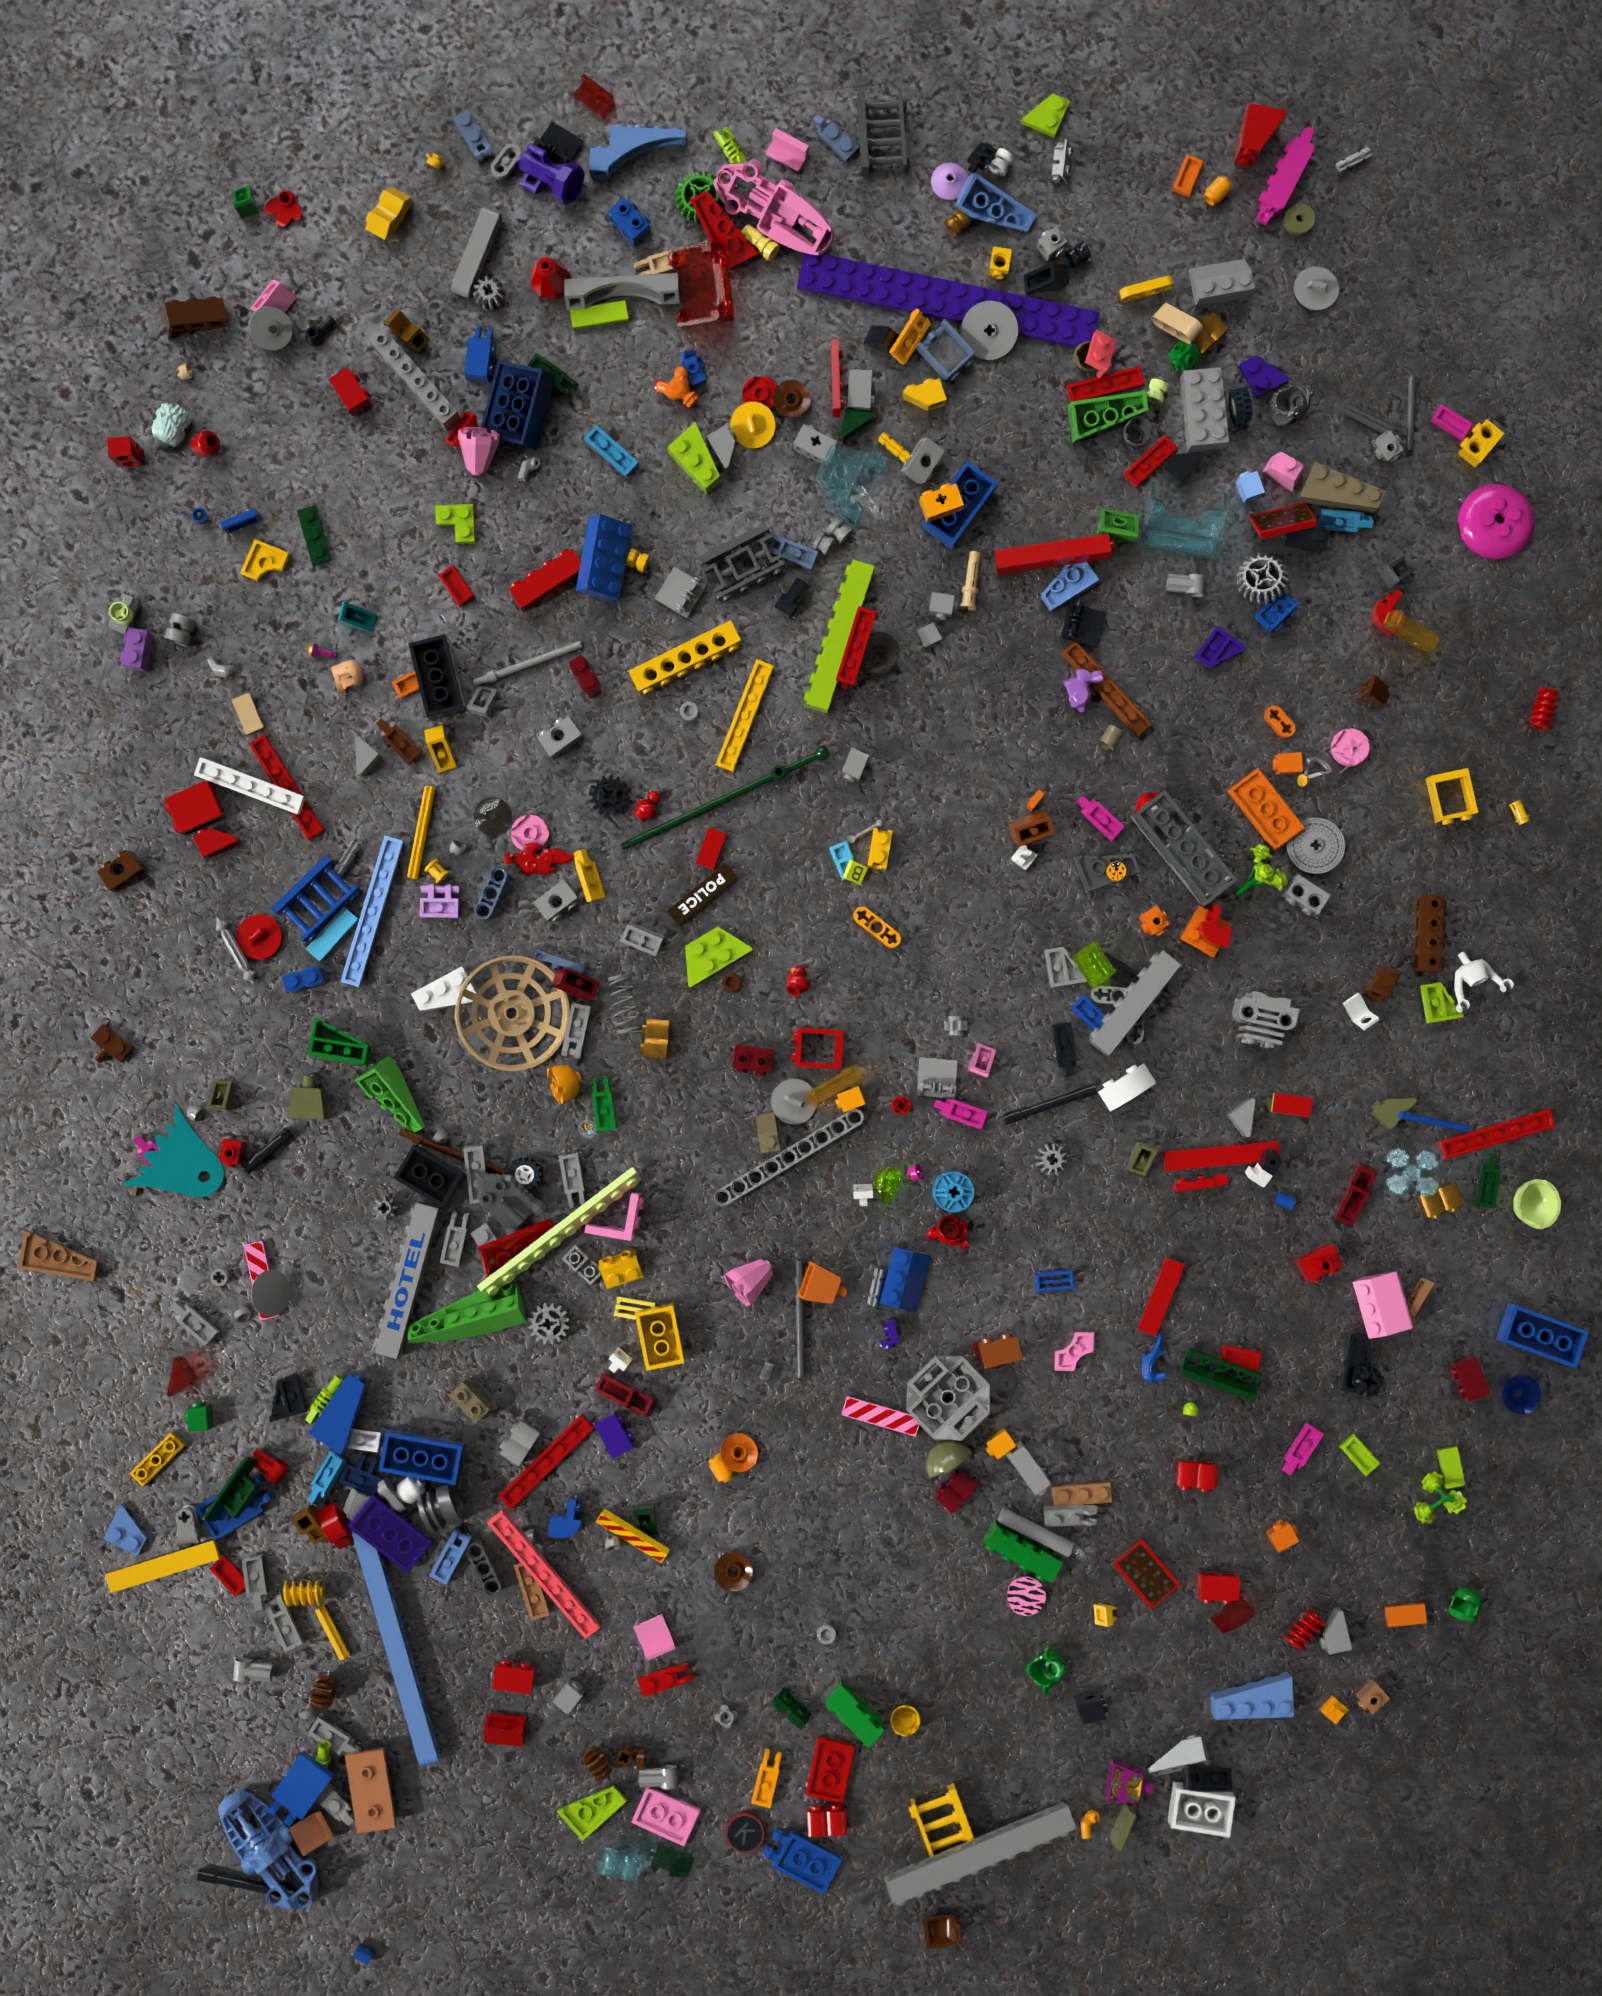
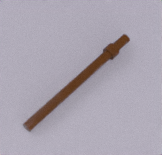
M403 1128L399 1131L398 1135L412 1140V1143L425 1145L465 1161L464 1152L438 1144L431 1139L423 1137L424 1135L418 1132L413 1133ZM485 1161L486 1170L501 1176L502 1174H508V1170Z

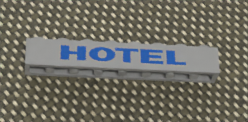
M416 1202L411 1207L409 1214L412 1217L411 1222L406 1225L404 1235H407L405 1243L402 1242L399 1254L402 1255L400 1261H397L395 1264L394 1272L396 1276L389 1286V1291H391L390 1298H387L384 1304L386 1313L380 1319L378 1328L381 1331L379 1336H376L373 1344L377 1354L395 1359L401 1356L408 1325L410 1324L440 1215V1207L422 1202Z

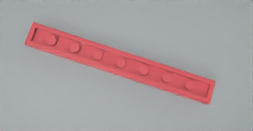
M504 1509L488 1520V1525L585 1639L601 1628V1624Z

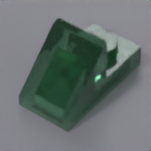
M659 1843L651 1864L669 1871L670 1877H688L695 1857Z

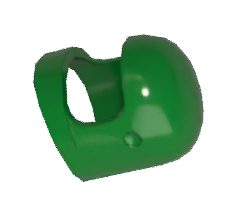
M1459 1588L1453 1596L1448 1612L1460 1620L1476 1622L1483 1603L1482 1597L1472 1589Z

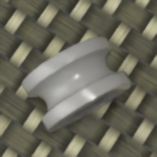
M219 1268L211 1273L210 1279L214 1285L222 1286L228 1283L230 1274L226 1269ZM218 1272H221V1275L225 1277L221 1280L222 1282L216 1279V1275H219Z

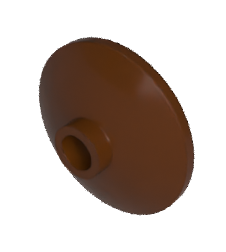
M784 381L776 387L773 393L774 407L784 417H799L810 406L811 397L809 390L799 381ZM790 398L795 400L793 404L788 402Z
M726 1553L715 1564V1580L724 1590L730 1592L740 1591L747 1587L752 1579L753 1568L751 1562L741 1553ZM732 1567L737 1569L735 1574L730 1572Z

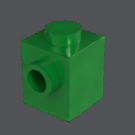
M204 1402L192 1403L193 1406L186 1409L187 1412H185L184 1418L185 1423H188V1432L205 1431L213 1428L211 1404L205 1405Z

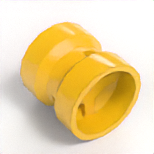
M632 548L628 554L626 566L630 568L635 567L638 571L644 573L648 566L650 555L646 553L641 554L638 550Z

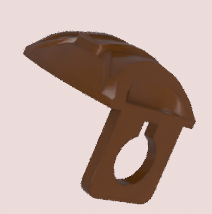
M936 1915L923 1919L926 1948H941L956 1943L962 1944L961 1926L956 1919V1915Z

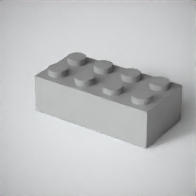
M1221 367L1183 371L1180 377L1187 452L1225 449L1229 443Z

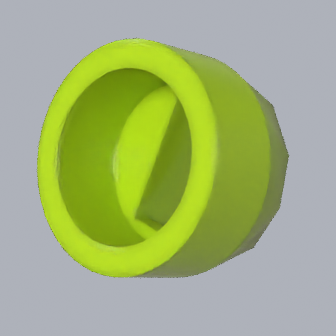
M1189 1402L1184 1405L1183 1415L1198 1416L1199 1410L1195 1403Z

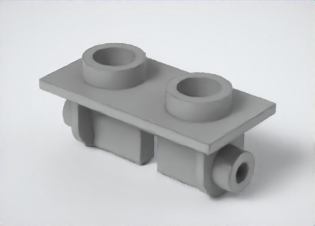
M1067 139L1065 140V145L1064 143H1057V146L1054 148L1053 161L1060 163L1053 164L1051 175L1053 182H1060V179H1063L1068 184L1069 177L1072 175L1070 164L1071 159L1074 157V149Z

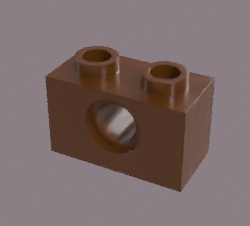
M124 850L117 854L115 860L112 862L107 861L100 866L101 869L97 873L109 891H118L146 872V869L134 852ZM123 865L124 871L119 875L117 872L118 867Z

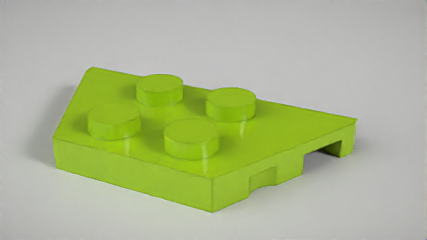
M716 927L685 946L689 988L753 951V949L720 927Z

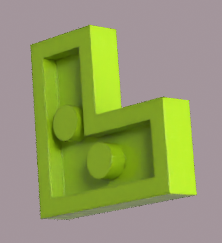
M473 504L435 506L436 525H455L456 544L475 543Z

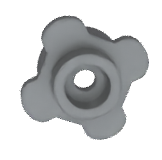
M722 1705L721 1711L715 1715V1721L725 1728H730L733 1720L737 1719L738 1713L729 1709L728 1705Z

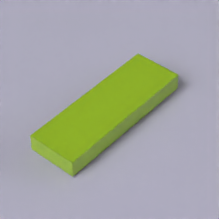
M626 300L593 305L586 309L570 310L573 330L629 321Z

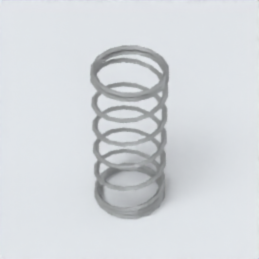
M631 974L618 975L608 978V981L612 982L609 984L610 987L625 988L612 993L610 996L613 998H628L614 1003L612 1007L630 1008L616 1013L614 1017L633 1018L630 1020L620 1022L615 1026L616 1028H626L616 1031L617 1035L641 1031V1027L638 1026H618L623 1023L636 1020L639 1018L638 1016H616L618 1014L634 1010L637 1008V1006H614L621 1002L635 998V996H613L616 993L629 990L634 987L612 986V984L631 979Z

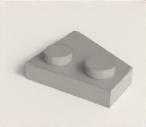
M1064 947L1044 950L1050 988L1087 982V978L1079 970L1077 964L1071 959Z

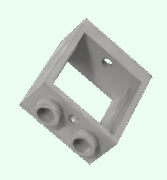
M1019 1440L1015 1443L1016 1447L1006 1453V1455L1035 1496L1038 1494L1043 1495L1050 1489L1048 1486L1051 1483Z

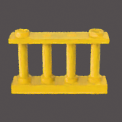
M954 1783L947 1785L948 1792L945 1793V1796L917 1806L915 1799H910V1814L912 1819H917L930 1857L935 1855V1850L959 1841L968 1842L975 1839ZM947 1803L949 1805L953 1804L955 1811L951 1815L923 1824L921 1813ZM956 1822V1824L960 1823L962 1830H959V1833L930 1843L927 1832Z

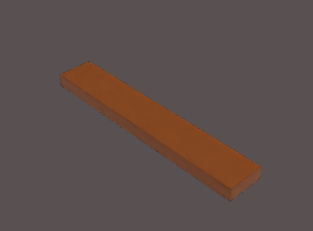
M1073 642L1061 653L1075 670L1086 669L1090 673L1098 670L1102 671L1104 680L1098 683H1091L1090 686L1137 738L1153 725L1079 643Z

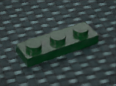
M314 505L297 510L312 565L316 566L332 561L317 507Z

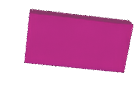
M1443 404L1440 405L1430 422L1460 441L1465 439L1474 425Z

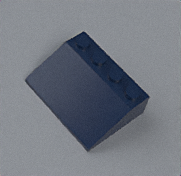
M498 360L481 427L486 428L487 433H491V430L496 431L500 435L499 441L536 450L556 375L543 369Z

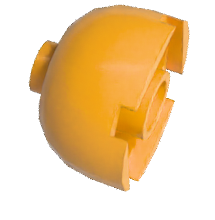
M556 1065L547 1069L548 1079L552 1078L550 1088L558 1102H561V1104L569 1102L578 1095L580 1090L579 1083H582L579 1072H575L568 1065Z

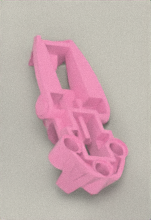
M756 159L748 162L727 164L721 167L714 181V186L729 214L735 215L741 211L745 214L750 213L760 219L756 227L761 233L784 246L800 252L822 255L830 247L835 236L830 222L808 200L795 191L792 183L787 180H780L778 185L772 183L761 175L763 166ZM749 166L755 169V174L750 173ZM724 173H728L731 180H726ZM739 177L746 182L752 181L756 184V188H753L749 197L736 190L738 186L736 183ZM732 200L737 201L738 208L733 206ZM796 222L803 227L807 226L813 231L812 235L817 239L815 244L792 228Z

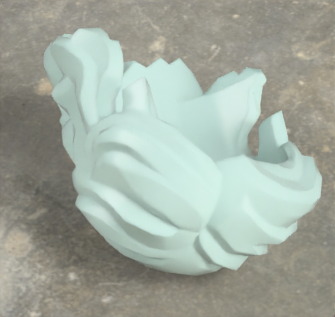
M163 403L157 409L156 419L153 420L151 427L157 445L162 448L180 445L185 437L184 429L192 421L188 411L183 407L180 408L179 405L174 407L172 403Z

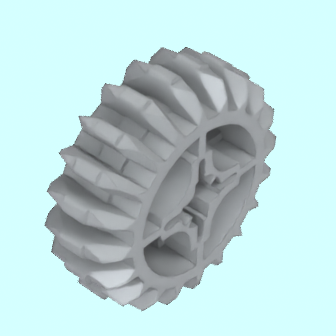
M1258 553L1256 559L1251 556L1249 558L1250 562L1244 560L1243 566L1239 567V573H1237V586L1239 587L1240 594L1244 593L1243 597L1245 599L1250 597L1251 603L1257 600L1258 604L1265 600L1267 604L1268 599L1275 602L1276 596H1282V591H1286V585L1289 583V572L1286 571V565H1282L1281 559L1275 561L1274 555L1268 558L1267 553L1264 557H1261ZM1271 570L1278 576V580L1270 575ZM1247 578L1251 579V582L1255 583V587H1252L1248 583Z

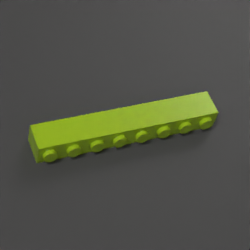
M854 559L851 565L847 564L844 574L847 576L845 583H841L839 589L841 597L840 600L835 601L833 611H835L834 619H829L827 629H830L828 637L824 636L821 647H824L822 654H818L815 665H818L816 672H812L809 683H812L810 690H806L804 701H806V707L828 714L838 683L836 681L837 673L858 606H863L875 566Z

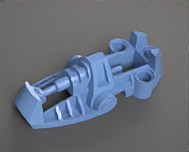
M245 1789L233 1792L220 1803L218 1812L225 1834L241 1860L242 1869L247 1875L253 1876L255 1873H259L270 1887L266 1895V1901L270 1906L277 1907L280 1905L286 1909H306L319 1893L317 1861L311 1857L303 1859L299 1854H296L290 1846L294 1841L290 1830L282 1824L283 1820L277 1813L272 1816L267 1812L269 1806ZM244 1801L262 1825L257 1830L254 1829L251 1823H247L242 1816L244 1810L241 1804ZM230 1816L234 1820L238 1819L240 1821V1823L243 1826L242 1830L247 1835V1838L243 1835V1833L240 1831V1829L237 1827L234 1821L230 1818ZM280 1855L285 1858L304 1883L292 1895L284 1884H280L277 1880L278 1876L269 1866L271 1864L281 1878L291 1871ZM310 1864L313 1867V1872L306 1873L303 1870V1865ZM278 1891L281 1894V1899H273L271 1892ZM302 1893L307 1894L309 1901L302 1902L299 1895Z

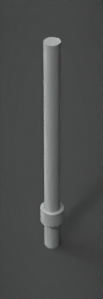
M577 641L495 672L494 670L487 672V675L473 679L474 685L477 687L488 682L491 684L498 681L497 679L581 649V642Z

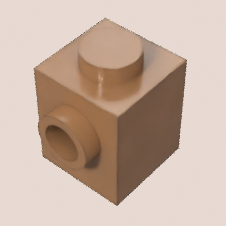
M1373 1679L1355 1694L1359 1699L1357 1702L1365 1712L1369 1710L1372 1714L1390 1699Z

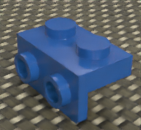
M1282 591L1281 597L1276 596L1275 602L1270 600L1254 618L1269 633L1273 629L1277 631L1285 623L1283 619L1286 616L1291 617L1298 610L1296 606L1300 602L1298 600L1294 602Z

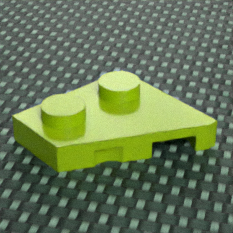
M1052 94L1024 116L1021 124L1055 137L1070 101Z
M1441 982L1420 985L1426 1023L1464 1017L1462 1012L1456 1010L1455 1001L1447 994Z

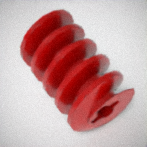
M1539 688L1537 691L1539 695L1535 697L1537 702L1533 704L1534 710L1531 711L1533 717L1529 718L1531 723L1529 726L1538 730H1552L1548 723H1554L1550 716L1557 715L1552 709L1559 708V705L1554 702L1561 701V698L1556 696L1559 694L1557 690Z
M1310 1609L1311 1613L1303 1612L1306 1619L1298 1618L1301 1625L1293 1624L1296 1631L1288 1630L1291 1637L1283 1636L1297 1650L1305 1651L1304 1643L1311 1644L1309 1637L1316 1639L1314 1631L1321 1633L1319 1625L1327 1626L1324 1620L1312 1609Z

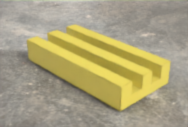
M617 1296L614 1316L636 1320L634 1314L619 1312V1309L635 1312L643 1309L620 1305L621 1301L655 1307V1302Z

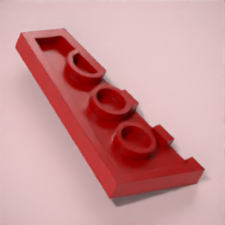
M708 190L690 199L724 271L759 253Z
M544 1220L480 1245L479 1251L485 1277L488 1278L554 1227L552 1220Z

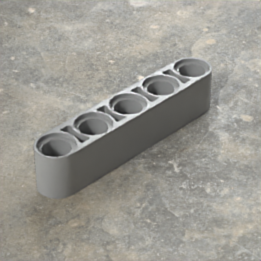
M485 206L482 207L453 278L451 292L468 299L471 298L474 292V285L478 282L502 221L501 212Z

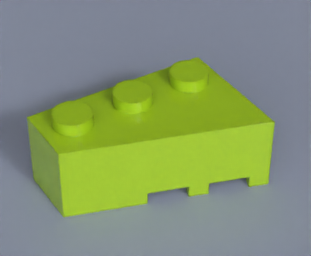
M694 422L667 449L669 455L708 494L721 480L697 424Z

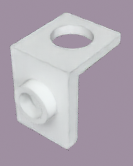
M1356 993L1343 1003L1352 1022L1362 1030H1366L1380 1020L1369 1011L1360 993ZM1371 1018L1368 1023H1362L1364 1019Z

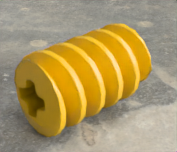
M316 1580L315 1585L312 1586L311 1581H308L307 1586H304L303 1581H300L297 1587L296 1582L293 1581L291 1587H289L288 1582L285 1581L283 1596L286 1606H291L292 1604L299 1606L300 1603L302 1606H307L308 1602L310 1606H314L316 1603L318 1606H322L326 1598V1582L324 1580L322 1586H320L319 1581Z

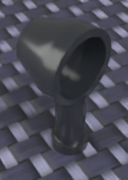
M329 315L319 327H309L305 333L307 343L313 347L322 345L325 340L324 332L336 323L335 319ZM312 332H316L314 336H310Z

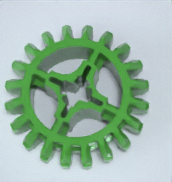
M697 171L696 176L690 173V179L684 177L683 183L678 184L679 189L675 192L677 195L675 202L678 203L677 209L682 210L681 215L683 217L687 215L688 221L694 218V223H697L700 219L691 201L687 203L685 200L689 191H691L692 198L706 190L710 194L714 192L716 195L715 200L721 207L724 206L714 186V175L711 174L707 177L706 171L703 175H700V172Z

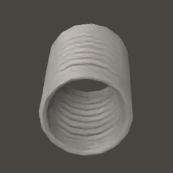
M765 1362L759 1378L769 1382L770 1375L773 1374L772 1372L776 1366Z

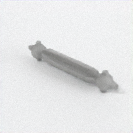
M217 917L216 931L221 932V936L239 969L244 972L243 979L255 984L256 972L250 970V965L231 931L227 929L228 922Z

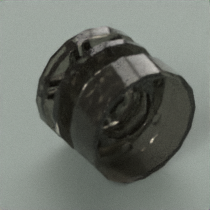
M885 632L870 634L860 665V670L864 675L871 679H883L894 672L900 651L894 637ZM876 655H879L880 661H877Z

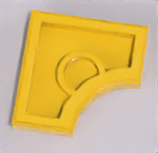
M255 539L240 574L259 582L269 572H284L291 554Z

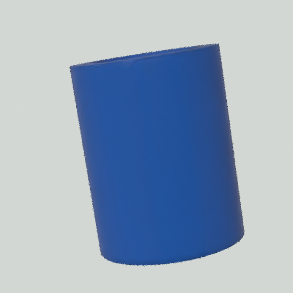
M1279 1191L1274 1203L1292 1210L1296 1198Z
M359 1944L352 1957L368 1965L375 1952Z

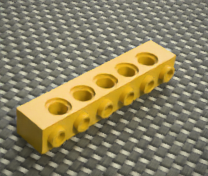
M730 620L628 672L639 694L644 693V695L653 692L655 687L671 683V679L677 676L678 678L684 677L693 668L695 670L702 668L706 665L705 662L711 659L712 661L720 659L722 654L727 651L731 653L740 648L739 645L742 644L741 639ZM722 638L725 640V644L717 646L715 641ZM706 647L708 652L705 655H701L698 653L699 648ZM685 655H689L691 657V661L689 663H683L681 662V658ZM666 664L674 665V669L671 672H666L664 667ZM650 672H655L657 677L654 680H648L647 675Z

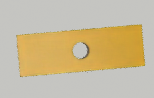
M172 1431L129 1474L144 1487L186 1444ZM155 1457L159 1458V1463L155 1461Z

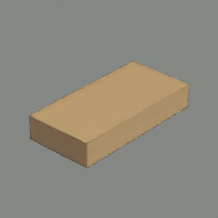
M250 693L232 700L247 736L265 729Z

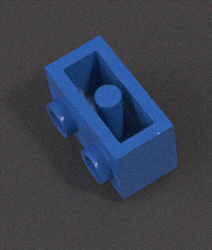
M624 197L607 213L609 220L635 246L651 232L650 221L644 214L642 216L639 214L637 206L631 200L628 202Z

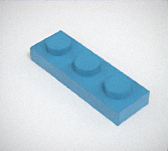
M595 425L584 437V441L626 478L639 465V462L599 426Z

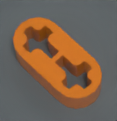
M1271 706L1265 711L1264 719L1281 738H1289L1295 733L1294 723L1280 707ZM1276 711L1278 713L1276 715L1277 719H1271L1269 717L1271 715V712ZM1280 723H1282L1285 727L1288 725L1290 727V733H1283V726Z

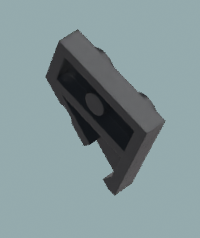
M298 1374L278 1379L269 1421L273 1422L307 1412Z

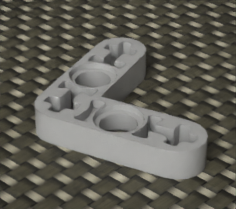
M1096 986L1091 990L1090 998L1095 1003L1114 1005L1116 1001L1113 998V993L1121 991L1125 997L1127 992L1125 991L1126 988ZM1098 989H1101V993H1108L1107 989L1111 990L1109 994L1110 1001H1107L1108 997L1104 996L1098 1000L1097 996H1094V992H1098ZM1146 1010L1141 1015V1020L1134 1024V1026L1140 1025V1028H1136V1034L1139 1035V1038L1135 1039L1134 1042L1129 1037V1034L1133 1033L1134 1027L1125 1035V1039L1129 1044H1139L1143 1040Z

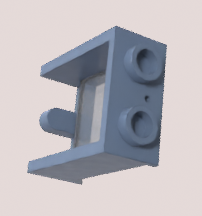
M946 319L942 321L941 326L935 332L931 331L928 334L927 339L923 343L919 342L915 350L945 380V383L950 379L954 381L960 375L959 371L963 367L968 368L974 362L973 358L976 353Z

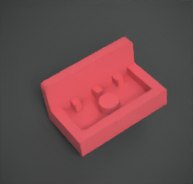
M1099 330L1093 333L1085 360L1086 364L1098 369L1096 375L1098 378L1104 373L1107 374L1112 366L1110 361L1116 352V348H1114L1116 339Z

